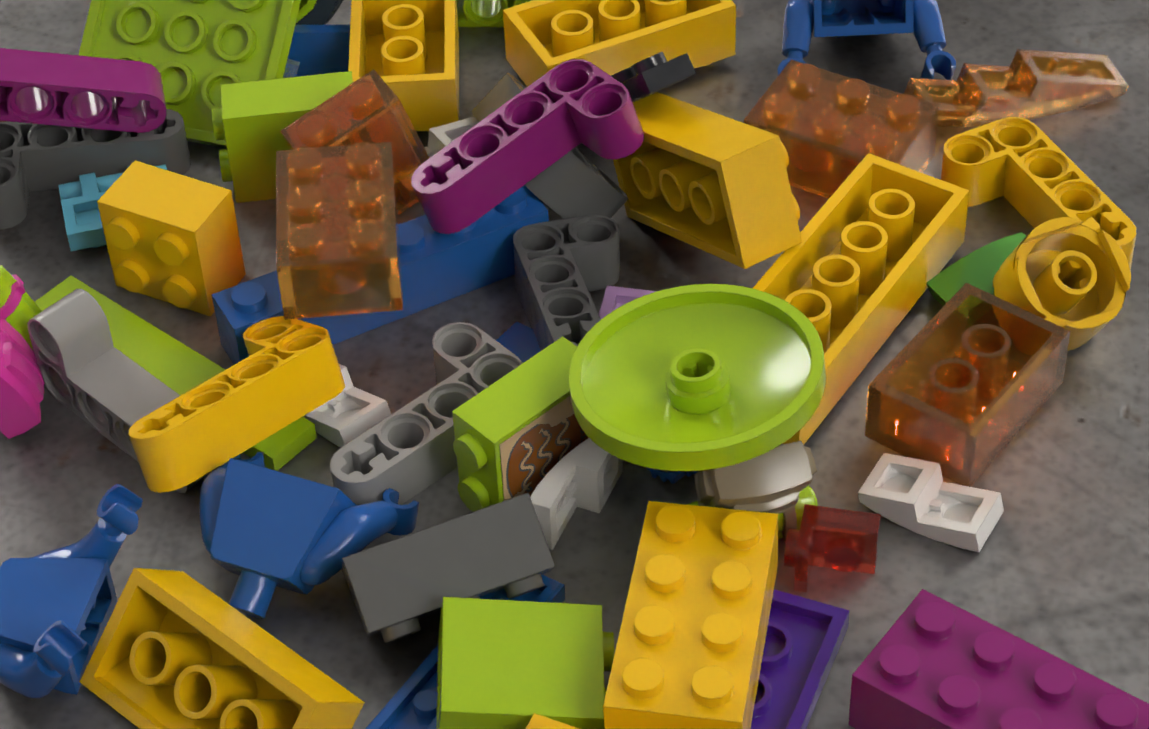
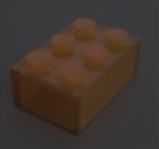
M790 60L745 117L743 123L779 135L788 153L789 164L786 169L790 186L830 198L868 153L923 173L935 156L939 105L917 99L912 95L901 94L875 86L860 79H853L820 69L812 64Z
M360 142L353 145L318 148L301 147L293 150L276 151V269L285 320L403 310L398 196L392 142Z
M965 283L868 385L865 436L905 457L940 463L942 476L960 485L971 487L1063 383L1070 331Z

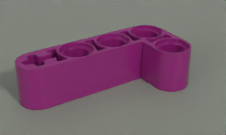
M0 48V121L142 133L157 129L167 116L161 75L158 69L149 63Z
M572 59L555 66L422 163L414 171L411 177V185L433 230L443 234H451L470 226L580 143H583L605 159H620L634 153L641 146L644 140V133L628 89L593 63L584 59Z

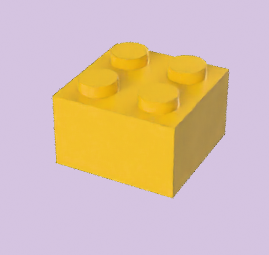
M134 161L97 201L116 286L125 288L133 293H140L171 303L178 308H186L211 317L215 312L212 294L236 286L246 275L232 191Z

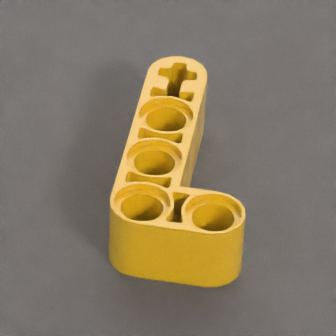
M1021 117L1002 118L954 135L945 142L941 180L969 190L968 207L977 206L1004 196L1033 228L1045 221L1061 217H1073L1083 220L1081 225L1089 227L1096 232L1102 229L1118 242L1126 255L1131 270L1136 240V226L1033 122Z
M276 316L261 320L251 325L243 333L249 357L136 421L129 428L128 435L147 487L152 492L158 493L181 489L228 462L230 458L238 456L339 395L345 388V382L328 330L324 327L287 316Z

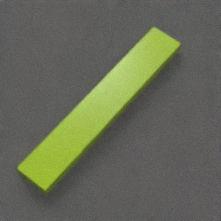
M72 275L35 301L43 311L76 289L87 291L98 302L106 315L114 347L180 396L226 370ZM301 417L243 453L252 458L257 452H263L265 467L278 471L317 439L315 424Z

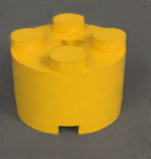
M1073 217L1051 219L1035 227L1004 260L993 278L995 303L1002 321L1016 336L1018 343L1023 348L1033 352L1041 350L1064 352L1076 349L1092 339L1119 313L1123 307L1126 292L1130 289L1131 271L1122 248L1107 232L1102 229L1096 232L1089 227L1081 225L1083 220Z

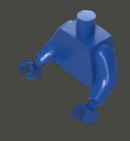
M789 0L786 5L783 23L782 55L787 57V59L783 60L777 69L779 90L782 95H785L786 82L791 79L802 81L803 95L809 92V68L803 58L808 55L813 29L814 37L913 33L921 52L927 53L920 76L922 86L927 90L931 89L934 73H939L945 78L947 88L951 84L956 69V60L950 53L942 51L946 46V39L936 0Z
M257 452L250 459L241 460V454L230 458L228 462L217 467L204 479L200 492V526L202 539L206 550L211 555V559L227 571L239 575L229 605L242 614L264 619L276 586L297 593L308 594L315 585L324 583L343 569L342 558L361 552L372 541L386 533L401 536L413 532L416 527L419 502L413 500L407 505H398L399 492L389 488L384 491L382 501L356 505L339 488L265 468L263 452Z
M116 484L102 497L97 508V515L100 519L84 538L74 544L31 558H10L2 562L0 566V683L29 698H42L53 689L77 695L81 686L79 681L118 601L109 568L126 536L131 535L138 528L139 518L135 512L142 506L143 499L124 486Z

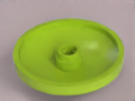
M693 284L647 294L622 305L606 315L586 333L578 344L569 366L568 380L575 417L585 434L600 448L621 460L647 468L666 471H702L751 460L778 447L794 436L809 421L820 404L826 384V370L823 345L812 322L790 303L772 294L743 286Z

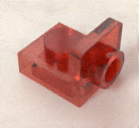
M805 504L800 529H788L785 545L784 566L795 567L794 591L807 592L812 566L832 568L841 572L854 571L875 574L881 514Z

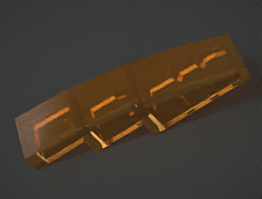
M1017 49L1010 66L964 63L957 80L910 78L903 96L922 127H974L1007 117H1021L1031 120L1074 111L1125 95L1129 86L1107 55Z

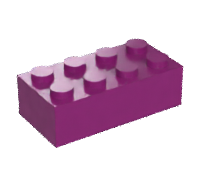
M922 589L852 674L848 725L855 729H1149V703Z

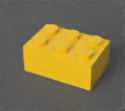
M351 0L348 71H352L353 86L371 76L400 132H429L430 128L459 121V28L456 0Z

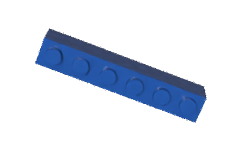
M524 185L470 226L459 232L451 234L439 233L433 230L426 215L214 293L212 294L221 345L235 365L249 357L243 339L245 330L261 320L276 316L292 317L324 327L328 330L334 345L515 275L513 235L523 226L548 222V209Z

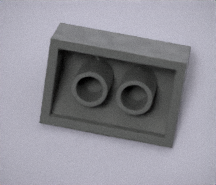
M529 493L342 558V572L367 637L382 633L385 643L421 631L422 628L418 619L441 611L443 597L480 599L484 595L505 589L508 599L515 598L544 587L541 575L549 573L555 567Z

